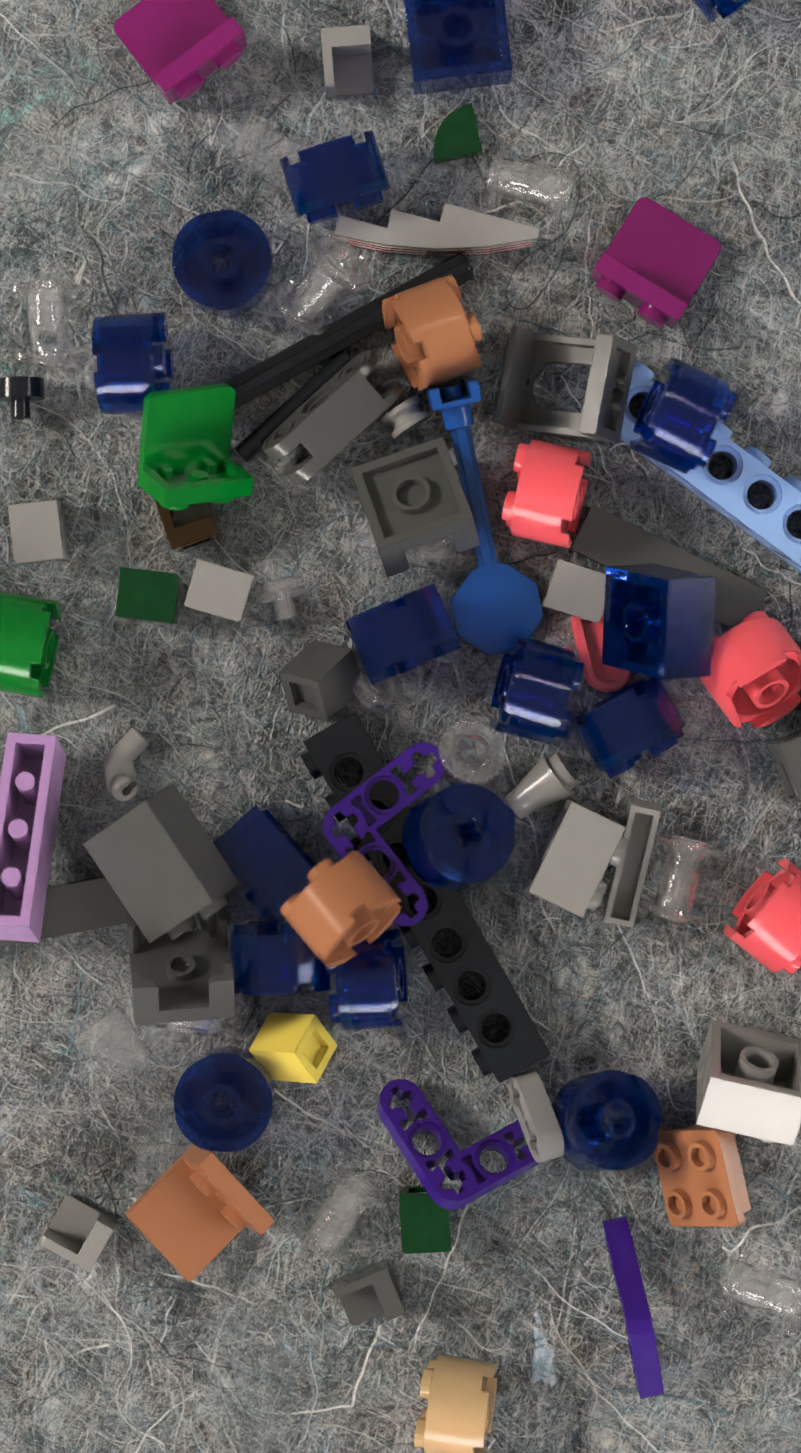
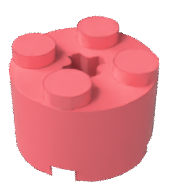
M533 439L530 445L519 444L513 472L518 473L516 492H507L502 511V520L506 521V527L510 528L512 536L565 548L571 547L572 540L570 535L566 534V531L576 533L588 485V479L582 478L585 466L591 467L592 452Z
M760 610L750 613L743 619L742 623L731 628L721 636L709 638L701 645L698 651L702 659L699 667L700 680L733 726L743 729L741 723L751 722L754 728L767 726L786 716L801 702V697L798 694L801 690V649L778 620L768 617L764 611Z
M787 858L776 862L782 868L780 871L772 876L765 870L742 895L731 912L738 918L733 929L726 924L724 934L770 972L774 973L784 969L787 973L793 974L801 967V869Z

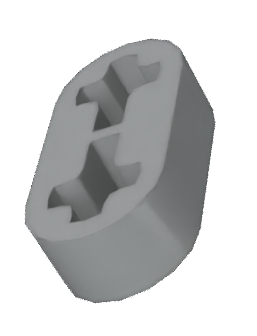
M535 1070L513 1075L508 1079L509 1095L532 1157L537 1163L562 1157L565 1151L563 1135L540 1075Z

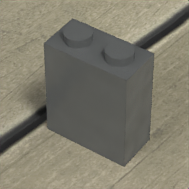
M174 783L143 801L83 844L149 943L165 933L169 935L171 940H174L197 924L192 917L197 912L205 920L229 903L224 894L240 884Z

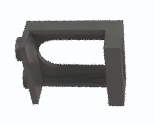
M512 326L509 341L504 349L505 365L501 386L495 397L496 413L494 423L518 432L619 443L637 345L615 335L596 334V339L538 334L519 326ZM552 363L590 366L582 413L548 410L542 408L536 402L533 394L536 376L544 367Z

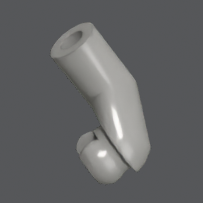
M133 727L103 759L105 788L111 797L122 802L133 799L137 794L138 785L133 761L150 744Z

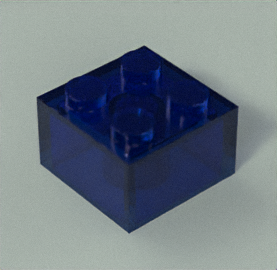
M402 0L413 95L509 84L511 82L513 69L504 0Z
M654 563L606 566L602 664L660 680L711 676L716 577Z
M262 802L256 804L214 842V845L234 875H238L250 888L245 897L263 917L267 916L270 912L277 920L283 916L280 912L282 905L293 895L302 892L311 883L307 879V875L317 865Z

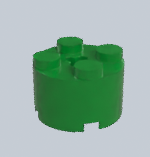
M0 591V691L38 698L44 697L45 693L42 686H49L58 648L59 634H55L54 630H50L51 619L61 620L59 601Z

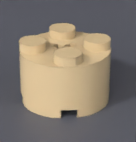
M440 1354L436 1360L430 1359L428 1368L424 1367L420 1397L428 1398L427 1408H424L422 1417L417 1419L414 1447L424 1448V1453H487L488 1447L484 1446L485 1433L491 1434L497 1390V1378L493 1377L498 1369V1363Z

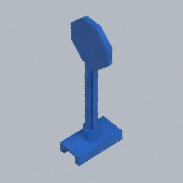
M473 376L463 377L465 392L462 391L461 384L442 387L443 397H440L437 386L429 387L425 391L428 405L433 411H442L445 430H450L462 489L473 515L480 542L479 546L474 547L477 566L469 571L450 600L457 634L488 655L523 648L544 616L537 583L506 562L497 561L470 425L474 424L470 404L482 401L478 380Z

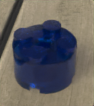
M373 130L363 132L366 142L355 144L352 135L299 151L298 155L301 162L293 165L288 156L279 160L297 218L306 217L308 224L314 225L338 217L336 207L354 202L355 209L358 211L385 202L382 192L391 189Z
M213 211L193 217L180 230L173 246V270L177 282L187 299L203 312L214 316L237 317L258 305L266 296L271 286L274 274V260L268 240L263 230L255 221L238 211ZM229 254L232 255L233 269L230 271L223 269L220 273H216L217 269L213 260L216 257L224 260Z
M165 312L107 315L94 318L92 356L97 355L98 372L93 373L98 406L102 414L143 413L144 398L148 393L172 389L171 383L165 382V378H174L172 348L165 349L162 343L168 341V323Z
M671 357L663 367V369L671 372L665 384L657 380L653 383L633 428V432L641 435V438L630 441L629 448L686 474L691 469L694 470L697 465L704 468L709 462L717 440L711 438L718 420L724 422L729 417L735 405L737 394L729 391L728 382L675 357Z
M435 584L407 593L403 597L389 603L385 602L346 621L349 629L348 632L371 685L396 676L398 673L400 675L415 669L434 658L437 659L461 648L458 636Z
M513 635L509 643L516 645L517 648L514 655L504 653L491 700V707L500 709L499 721L489 719L490 729L545 744H551L555 737L565 739L572 719V711L566 708L571 690L577 691L580 687L584 673V662L575 660L574 650L571 648Z
M658 672L651 674L646 681L642 678L597 702V708L588 713L582 711L571 719L599 772L605 770L610 779L635 766L634 762L642 757L640 753L649 749L652 756H655L679 742L678 739L685 735L682 728L686 725Z
M454 784L427 796L411 809L403 826V847L407 850L412 863L410 864L412 869L422 880L442 889L466 887L491 878L505 866L512 854L515 842V814L495 793L476 784ZM455 828L460 831V836L453 832ZM460 837L463 839L462 845L458 844Z
M256 920L233 925L234 933H231L230 936L234 994L243 992V995L297 994V991H301L302 987H311L312 993L331 989L330 968L326 967L288 922L281 923V929H278V920Z
M399 928L386 929L371 944L364 939L351 947L357 954L353 958L338 966L326 967L328 974H335L336 994H330L329 1013L332 1024L341 1023L345 1031L406 1026L407 1014H398V1002H408L404 946L394 947L393 940L401 937Z
M232 1046L206 1051L188 1065L178 1081L174 1095L176 1122L185 1137L201 1149L218 1152L240 1151L254 1143L268 1125L275 1102L273 1080L266 1068L249 1052ZM216 1090L223 1094L231 1091L235 1095L232 1102L233 1109L226 1104L220 1108L214 1104L218 1096Z
M606 1070L578 1076L566 1083L557 1093L553 1103H551L563 1135L565 1150L563 1158L580 1171L604 1172L633 1168L648 1159L656 1149L659 1141L657 1139L659 1123H662L661 1104L651 1086L634 1074L630 1075L619 1070Z

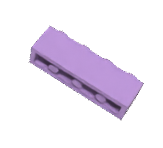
M7 732L0 779V940L40 943L66 761V753L57 736Z

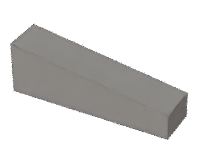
M629 797L623 823L626 829L622 835L629 842L619 864L613 868L603 913V922L634 927L661 815L658 803Z

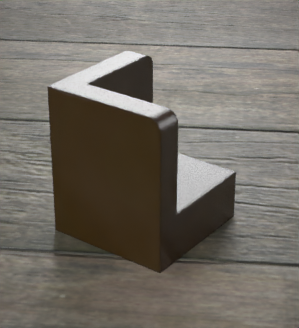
M155 500L171 549L177 553L222 537L210 502L191 504L184 510H169L162 507Z

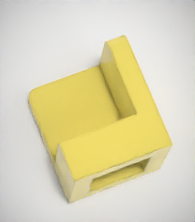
M271 1012L264 1021L249 1051L272 1080L317 1084L337 1044L315 1014Z

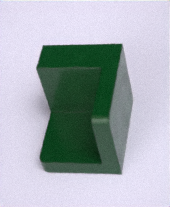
M121 567L115 616L126 619L178 624L176 607L180 577L175 573Z
M447 1184L442 1185L444 1190L448 1189ZM423 1185L399 1187L403 1253L450 1252L449 1210L437 1206Z

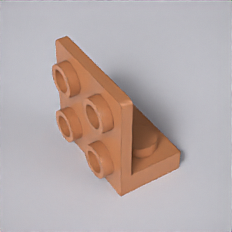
M194 1143L126 1211V1217L187 1281H193L245 1227L262 1235L275 1222L212 1152Z

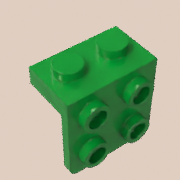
M227 383L153 391L144 398L137 485L162 507L169 510H184L191 504L205 502L226 504L231 502L232 498L252 496L254 477L230 459L236 392Z

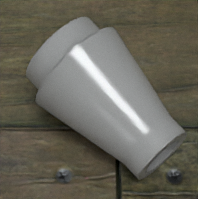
M556 752L551 757L544 755L518 785L505 795V798L516 815L523 819L534 811L573 795L572 789L579 785L580 781L565 758L559 752Z

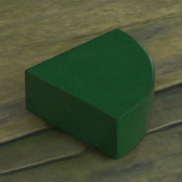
M472 103L453 111L439 127L433 148L434 164L482 154Z

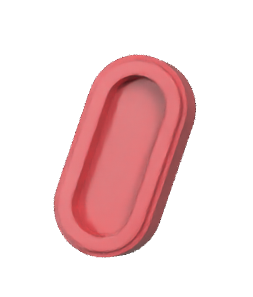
M607 599L600 622L594 623L572 615L570 620L583 676L592 688L601 692H612L620 689L627 683L632 672L631 659L619 611L614 603Z

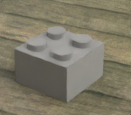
M566 798L526 880L525 888L528 892L582 918L587 908L595 912L607 888V884L601 879L608 864L617 866L627 848L629 840L622 836L626 827Z
M712 1019L697 1065L696 1124L711 1129L755 1137L767 1143L777 1142L794 1146L801 1125V1039Z

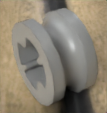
M417 395L402 402L381 418L384 425L389 424L392 426L393 432L391 436L394 440L410 432L430 417L427 410L422 411L419 409L418 403L420 399Z

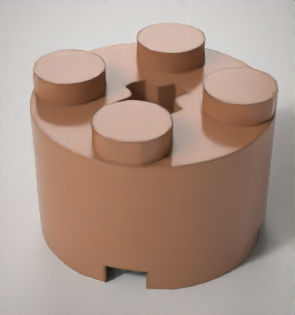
M451 274L394 294L382 301L386 330L394 328L397 343L391 345L395 358L409 384L413 388L419 386V391L449 381L481 367L480 355L475 346V342L482 340L481 328L473 312L465 314L460 303L461 293L458 284Z
M355 850L335 864L330 858L318 863L307 875V879L311 883L302 892L289 898L282 905L280 912L326 967L330 968L338 966L356 956L357 953L351 948L352 946L357 945L364 939L369 944L374 942L398 916L401 910L398 902H401V899L358 850Z

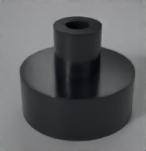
M28 376L0 378V401L10 402L11 419H31L30 401L45 399L44 378Z

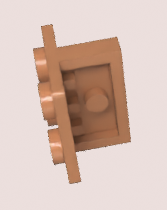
M695 1123L685 1128L658 1129L650 1133L665 1207L672 1226L737 1227L744 1224L743 1213L750 1211L751 1205L733 1132L711 1129Z

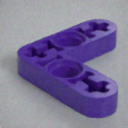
M427 742L416 743L410 746L332 806L325 814L323 820V832L327 840L343 859L348 855L345 849L354 846V843L345 833L340 834L338 837L333 833L332 829L337 824L333 816L338 812H341L345 817L353 813L359 820L354 825V830L359 837L363 839L365 834L370 832L375 838V841L361 846L358 852L364 856L371 850H379L387 855L390 867L388 872L382 876L387 883L392 880L397 871H400L405 877V880L397 882L396 885L406 896L414 892L419 899L414 903L417 911L414 915L409 916L404 911L399 913L393 921L394 924L402 927L412 926L421 921L428 908L427 896L423 888L377 829L443 777L446 769L445 758L440 749ZM420 751L424 756L432 752L437 758L432 765L436 773L429 778L423 773L418 774L410 780V783L415 785L417 789L413 793L407 794L402 780L390 771L395 766L400 765L404 774L414 766L415 762L411 756L415 752ZM379 781H390L399 791L397 803L389 809L377 808L370 799L371 787Z
M396 1079L387 1083L380 1093L377 1102V1112L382 1123L430 1198L439 1207L447 1210L462 1208L540 1164L532 1157L528 1145L521 1148L518 1156H516L514 1148L519 1146L525 1138L518 1120L460 1152L421 1090L413 1082L405 1079ZM393 1096H396L400 1101L405 1099L410 1101L407 1114L413 1124L406 1131L403 1129L406 1128L408 1117L400 1107L394 1109L390 1107ZM428 1133L437 1139L439 1150L435 1154L423 1155L414 1148L412 1139L418 1134ZM487 1151L498 1152L504 1157L506 1168L502 1172L491 1173L482 1167L480 1155ZM445 1157L449 1160H446L443 1170L451 1181L457 1179L462 1181L459 1194L452 1188L447 1190L442 1188L445 1175L438 1164Z
M623 1216L604 1220L602 1225L623 1311L639 1397L644 1399L663 1395L664 1388L652 1317L627 1217Z

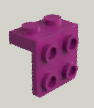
M142 0L114 23V31L169 105L179 98L184 100L193 95L203 86V79L218 68L224 70L231 66L244 53L243 49L247 47L245 33L232 16L228 19L214 0Z
M642 197L636 201L606 252L602 254L591 273L590 279L597 283L595 288L608 298L616 302L624 299L639 309L637 314L650 324L659 328L666 325L673 329L719 255L721 245L710 235L650 198Z

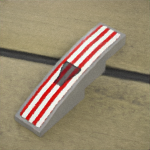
M445 203L440 222L395 209L391 211L387 228L339 215L334 238L335 243L384 253L431 257L454 256L462 253L464 256L487 255L534 247L540 228Z

